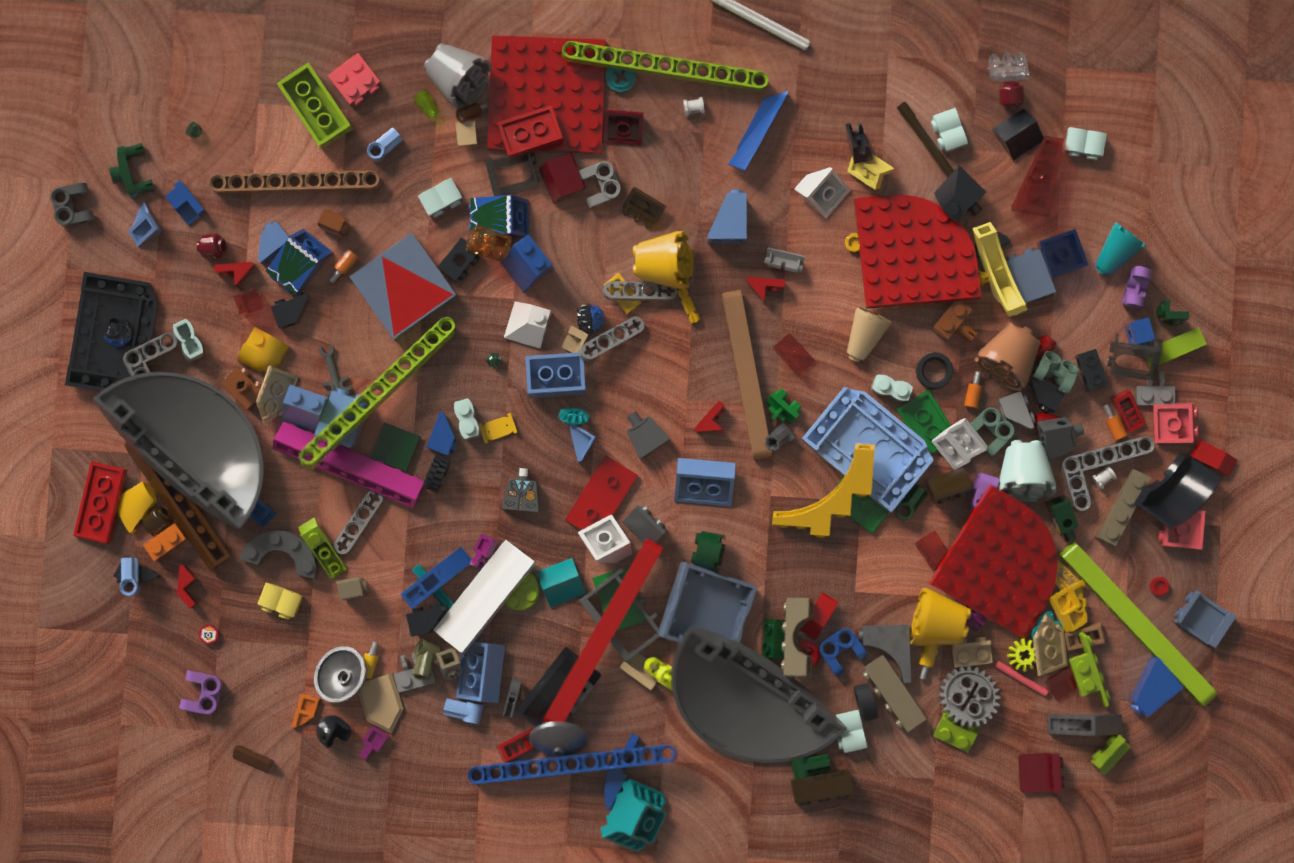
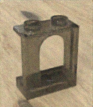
M534 152L525 153L510 159L508 156L493 160L492 158L485 159L494 196L513 195L539 188L538 183L541 182L539 171L534 170L533 164H537ZM520 163L530 166L532 174L528 180L500 188L495 170Z
M1116 334L1115 341L1110 343L1109 352L1113 354L1108 356L1107 367H1111L1110 375L1156 381L1162 351V340L1155 339L1153 347L1118 342L1119 334ZM1121 355L1151 358L1149 371L1123 368L1117 365L1115 360Z

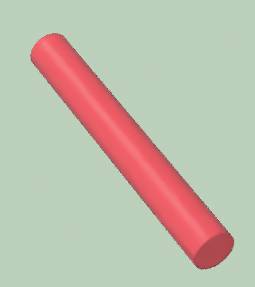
M998 661L995 665V668L1044 697L1047 695L1048 689L1004 663Z

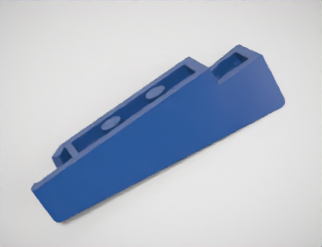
M788 91L763 99L737 147L738 151L729 161L728 165L743 173L746 172L788 96Z

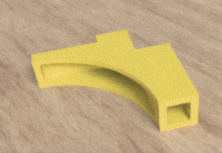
M991 222L973 228L981 265L988 275L991 291L998 303H1001L1009 317L1026 311V304L1016 287L1006 263L997 231Z

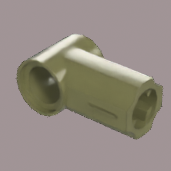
M421 639L417 642L414 649L417 657L413 676L418 680L427 681L431 676L433 662L437 659L436 654L440 653V647Z

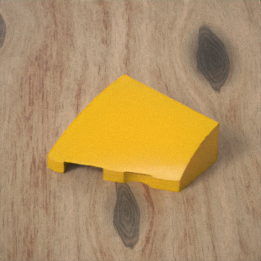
M142 481L124 492L121 496L118 514L131 534L136 532L135 526L140 519L144 520L149 509L157 502L154 490L149 483Z
M1080 580L1062 589L1049 598L1065 632H1073L1088 622L1085 611L1086 598H1083L1082 586H1085L1084 580Z

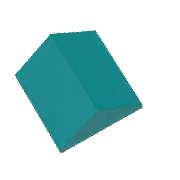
M573 558L537 571L550 608L586 594Z

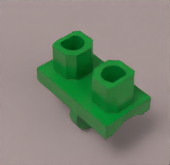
M782 388L776 392L773 391L765 402L771 406L768 410L773 414L770 418L772 421L777 417L781 422L786 420L791 424L798 417L802 406L797 401H793L788 405L784 401L788 394Z

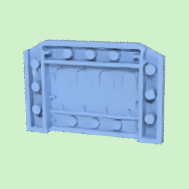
M843 387L801 439L843 476L848 472L852 462L855 444L875 445L872 493L868 496L890 513L933 462L925 440L866 392Z

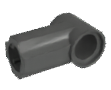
M783 422L765 438V446L768 450L776 451L781 446L787 445L796 436L787 424Z

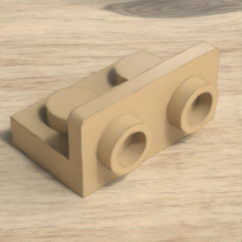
M986 637L974 638L975 642L967 643V639H963L962 644L951 645L954 668L993 663L991 640H986Z

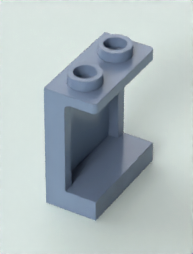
M1033 247L1023 251L1024 255L1019 257L1014 254L1005 258L1012 278L1025 304L1056 292L1040 249L1035 250Z
M1190 591L1184 600L1186 603L1183 608L1180 607L1174 614L1175 620L1173 622L1209 647L1216 648L1237 616L1202 595L1200 591Z

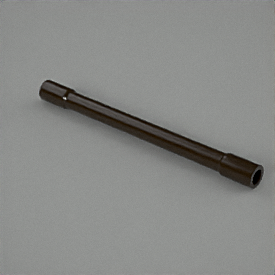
M907 102L901 103L897 110L905 121L909 123L948 178L954 170L920 124ZM977 202L970 212L975 216L983 209Z

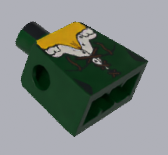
M1061 495L1045 501L1055 530L1063 534L1066 542L1075 540L1077 537L1074 529H1077L1079 526L1070 499Z

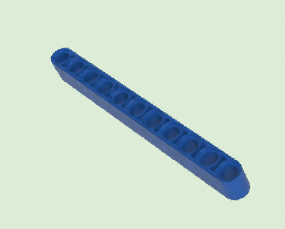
M659 745L475 766L468 771V779L473 784H486L671 763L677 759L678 751L672 745ZM667 748H670L673 752V756L670 759L664 757V751ZM650 750L653 752L654 757L648 762L644 756ZM631 752L634 755V761L629 764L626 762L625 757ZM609 755L615 757V763L612 766H609L606 762ZM590 757L596 759V765L593 768H590L587 764ZM572 759L577 762V767L574 770H571L568 766L569 761ZM553 761L558 764V769L555 772H552L549 768L550 763ZM536 763L539 771L537 774H532L531 766ZM514 766H518L520 769V773L516 777L512 774ZM495 768H499L501 771V775L497 779L493 776ZM477 770H480L482 773V778L479 781L474 778V773Z

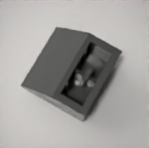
M637 505L622 521L643 543L647 538L656 543L666 533L664 530L666 526L658 518L656 520L650 517L652 512L644 505L642 507Z

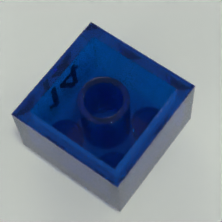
M1076 229L1039 241L1036 244L1038 249L1041 250L1051 279L1088 266Z

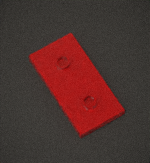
M605 455L565 520L583 530L611 514L613 516L638 475Z
M91 461L73 536L110 545L127 469Z

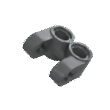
M87 183L58 187L51 192L50 199L53 203L54 218L57 223L64 227H72L95 221L92 210L78 213L74 211L73 197L88 194ZM60 194H65V201L59 203L58 196ZM69 212V219L62 221V214Z

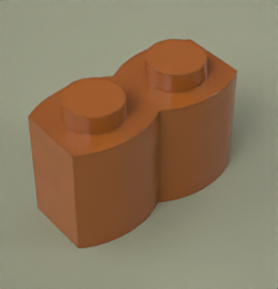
M328 209L323 210L318 221L320 229L340 238L344 235L347 236L351 228L346 217Z

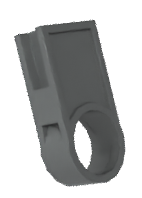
M512 678L502 716L513 717L522 680Z

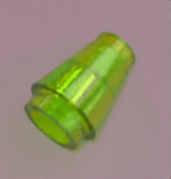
M423 89L413 96L414 103L428 118L438 113L430 91L427 92L426 89Z

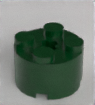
M707 531L697 533L695 538L697 550L692 553L691 563L718 573L719 569L716 567L722 564L725 550L722 539L726 540V535Z

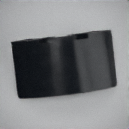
M1179 453L1170 467L1164 472L1166 477L1161 481L1156 480L1152 484L1143 487L1134 503L1169 528H1176L1190 519L1205 504L1222 481V478L1187 453Z
M565 647L522 701L516 712L535 727L545 724L542 721L579 656L568 647ZM594 669L588 681L595 685L601 677V673ZM571 712L568 714L564 722H566L568 718L571 716Z

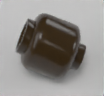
M163 507L153 508L143 520L146 532L150 535H158L172 525V515Z

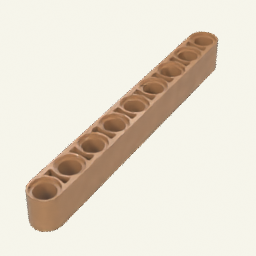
M371 170L216 174L210 178L209 185L218 194L365 191L378 189L381 185V179L375 171ZM370 176H375L377 179L373 185L367 184V179ZM332 177L338 178V183L335 186L329 185V180ZM350 177H357L355 185L348 184ZM299 178L300 184L292 187V179ZM312 178H319L318 185H310V180ZM237 179L243 181L240 188H234V182ZM255 179L262 180V184L258 188L253 187ZM274 179H281V184L278 187H272ZM223 180V186L219 189L215 188V182Z
M741 290L722 293V300L753 460L772 457V451L768 450L765 446L768 429Z

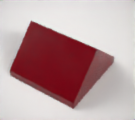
M605 110L604 143L641 146L644 112Z
M572 153L548 160L539 168L553 203H557L586 188Z

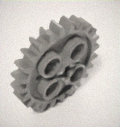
M963 666L959 668V672L953 669L951 671L952 674L948 673L946 679L941 681L944 686L938 688L939 691L943 692L937 696L943 699L939 705L945 707L941 712H948L947 719L953 717V724L959 721L960 727H963L965 723L968 729L972 727V724H974L975 728H978L980 723L984 726L987 723L986 720L990 721L993 718L992 715L997 713L994 708L1000 706L999 703L995 702L1001 698L995 695L999 689H994L993 687L997 682H990L989 680L992 676L985 677V670L978 673V667L973 671L971 666H968L966 671ZM961 681H967L969 688L964 687ZM977 683L978 686L971 695V700L966 704L964 710L961 711L960 708L968 698V694L972 691L974 684ZM978 691H983L986 697H980ZM952 697H958L960 704L955 703ZM969 706L974 707L977 713H971Z

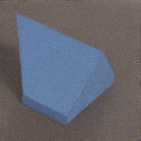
M143 201L132 227L128 230L137 247L163 233L145 201Z
M569 425L579 463L587 455L596 437L576 425Z

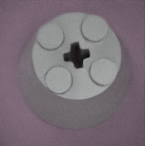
M441 43L437 46L431 58L425 61L424 68L429 79L446 100L455 108L460 109L468 103H475L483 94L489 83L486 80L489 72L492 71V64L480 55Z

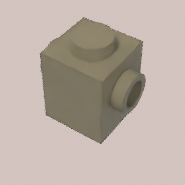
M455 648L436 654L444 681L463 675Z

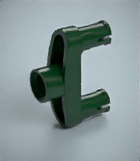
M142 143L129 147H117L118 166L109 168L113 184L123 182L130 198L138 197V194L155 191L152 179L135 184V182H132L129 171L128 158L145 155Z

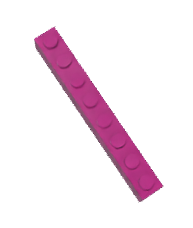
M283 421L274 438L272 449L300 460V452L316 436L311 431L302 430L294 424H288ZM320 442L317 446L319 448H326L328 444ZM338 445L316 466L318 469L412 509L423 489L424 481L418 477L405 474L400 469L391 468L381 461L368 458L362 453H356L346 446ZM311 455L304 457V460L307 462L314 459Z

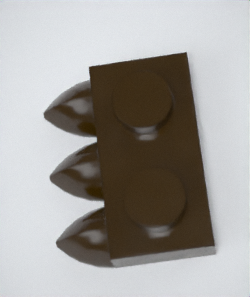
M634 186L624 202L622 210L624 216L629 215L635 210V222H639L646 217L645 227L650 229L659 221L666 205Z

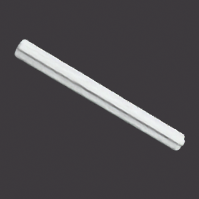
M710 0L802 50H807L810 44L809 40L734 0Z

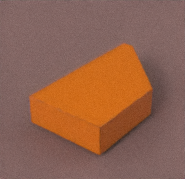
M301 694L292 724L293 729L315 718L320 698Z

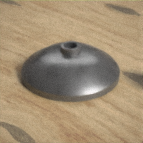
M346 646L337 647L327 652L320 659L314 673V685L317 693L324 700L331 703H343L356 696L363 687L367 674V667L363 656L355 649Z
M551 722L534 728L530 733V743L543 754L563 757L581 751L588 743V735L584 729L577 725L565 722Z

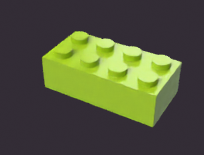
M309 62L277 83L321 150L353 130Z

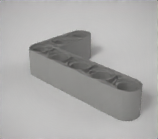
M165 333L126 352L123 356V362L130 376L136 375L138 371L150 373L145 362L175 348L177 339L173 334ZM164 337H170L172 339V345L170 347H165L163 345L162 341ZM147 345H152L155 348V353L152 356L145 353ZM130 353L135 354L138 358L135 364L128 362L127 358Z
M1147 436L1063 459L1060 466L1072 508L1079 512L1087 510L1091 505L1083 471L1148 454L1154 449L1153 439ZM1142 440L1147 441L1149 444L1146 451L1140 447ZM1124 445L1130 448L1128 456L1122 453L1121 449ZM1105 450L1110 451L1112 454L1110 461L1103 458ZM1087 455L1093 458L1091 466L1085 464L1084 459ZM1068 460L1073 461L1075 464L1073 471H1069L1066 468ZM1073 479H1077L1080 482V487L1077 490L1071 486ZM1079 497L1085 500L1083 508H1079L1076 504Z

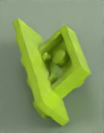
M1080 632L1078 634L1085 654L1069 659L1079 693L1083 697L1097 692L1101 704L1107 708L1109 707L1108 701L1110 696L1102 685L1104 678L1102 673L1098 672L1096 666L1099 664L1095 653L1092 654L1090 648L1093 646L1089 635L1086 636V634Z

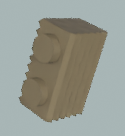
M363 577L337 582L339 598L341 600L366 596V592H369L368 582Z

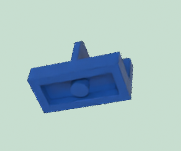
M179 180L174 184L176 188L165 197L186 224L191 225L205 214L206 210L185 184Z

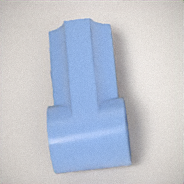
M393 127L368 146L367 153L371 161L381 162L389 152L403 141V138ZM375 148L381 150V154L378 156H373L371 152Z
M121 558L120 591L127 596H136L141 589L139 584V558ZM132 582L134 584V590L128 593L126 591V585Z
M447 698L443 715L480 724L484 705Z

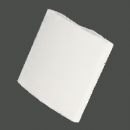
M966 418L953 424L932 440V443L954 470L969 463L971 458L986 451L988 447Z

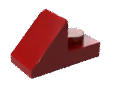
M253 262L214 265V272L220 274V277H231V273H234V283L237 288L255 269Z
M748 276L746 279V283L763 303L765 288H769L771 292H780V289L785 288V280Z
M718 400L693 430L695 432L723 431L713 419L715 417L718 420L725 412L722 409L725 405Z

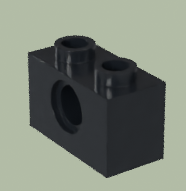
M461 237L438 265V268L456 283L459 280L462 282L469 273L467 272L468 268L471 265L474 267L480 260L479 255L481 253ZM458 257H464L466 259V262L463 266H457L455 264V261Z

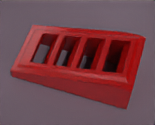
M1126 389L1111 397L1113 405L1129 434L1146 425L1131 391ZM1131 405L1130 408L1123 411L1122 408ZM1132 412H1135V414H1133V415H1131L1130 417L1126 418V415H1128V414H1130V413H1132ZM1138 418L1139 421L1129 425L1130 421Z
M532 728L496 747L504 763H508L534 749L533 746H529L525 738L526 735L530 738ZM520 738H521V740H522V742H523V744H524V746H525V748H526V749H524V750L522 749V747H521V745H520V743H519V741H518V739H520ZM514 742L518 753H515L511 743ZM505 746H507V748H508V750H509V752H510V754H511L510 757H508V755H507V753H506V751H505V749H504Z

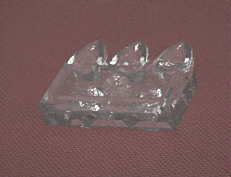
M1021 52L1017 53L1015 60L1008 53L1003 55L1002 61L994 53L990 56L988 63L990 81L1023 80L1029 78L1027 59Z

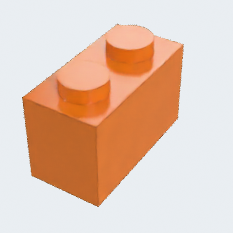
M174 523L143 546L153 561H159L187 542L188 538L179 525Z

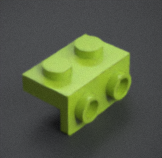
M943 713L933 736L968 752L978 735L979 727L975 728L974 724H972V727L968 729L966 723L963 727H960L959 721L953 724L954 718L947 719L949 713Z
M1119 734L1111 735L1106 740V745L1102 750L1098 749L1090 761L1104 775L1130 749L1125 739Z

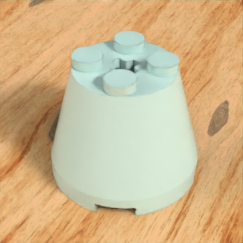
M1015 440L1011 442V446L1007 447L998 489L1022 503L1038 502V499L1044 496L1051 498L1057 492L1053 472L1041 441L1036 440L1030 443H1023V441Z

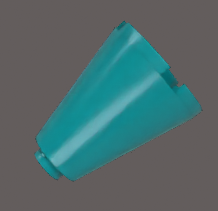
M1115 222L1095 263L1098 266L1096 270L1103 276L1106 274L1112 275L1140 252L1146 244Z

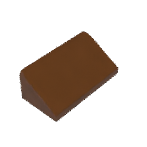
M241 745L235 746L233 751V758L265 773L269 771L273 762L271 758Z

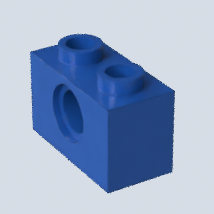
M1149 317L1130 322L1124 326L1130 348L1136 347V350L1150 346V342L1155 340Z

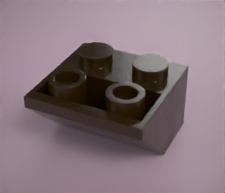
M964 468L925 480L932 502L937 500L938 504L951 500L950 496L955 495L956 498L969 494L968 490L973 489Z

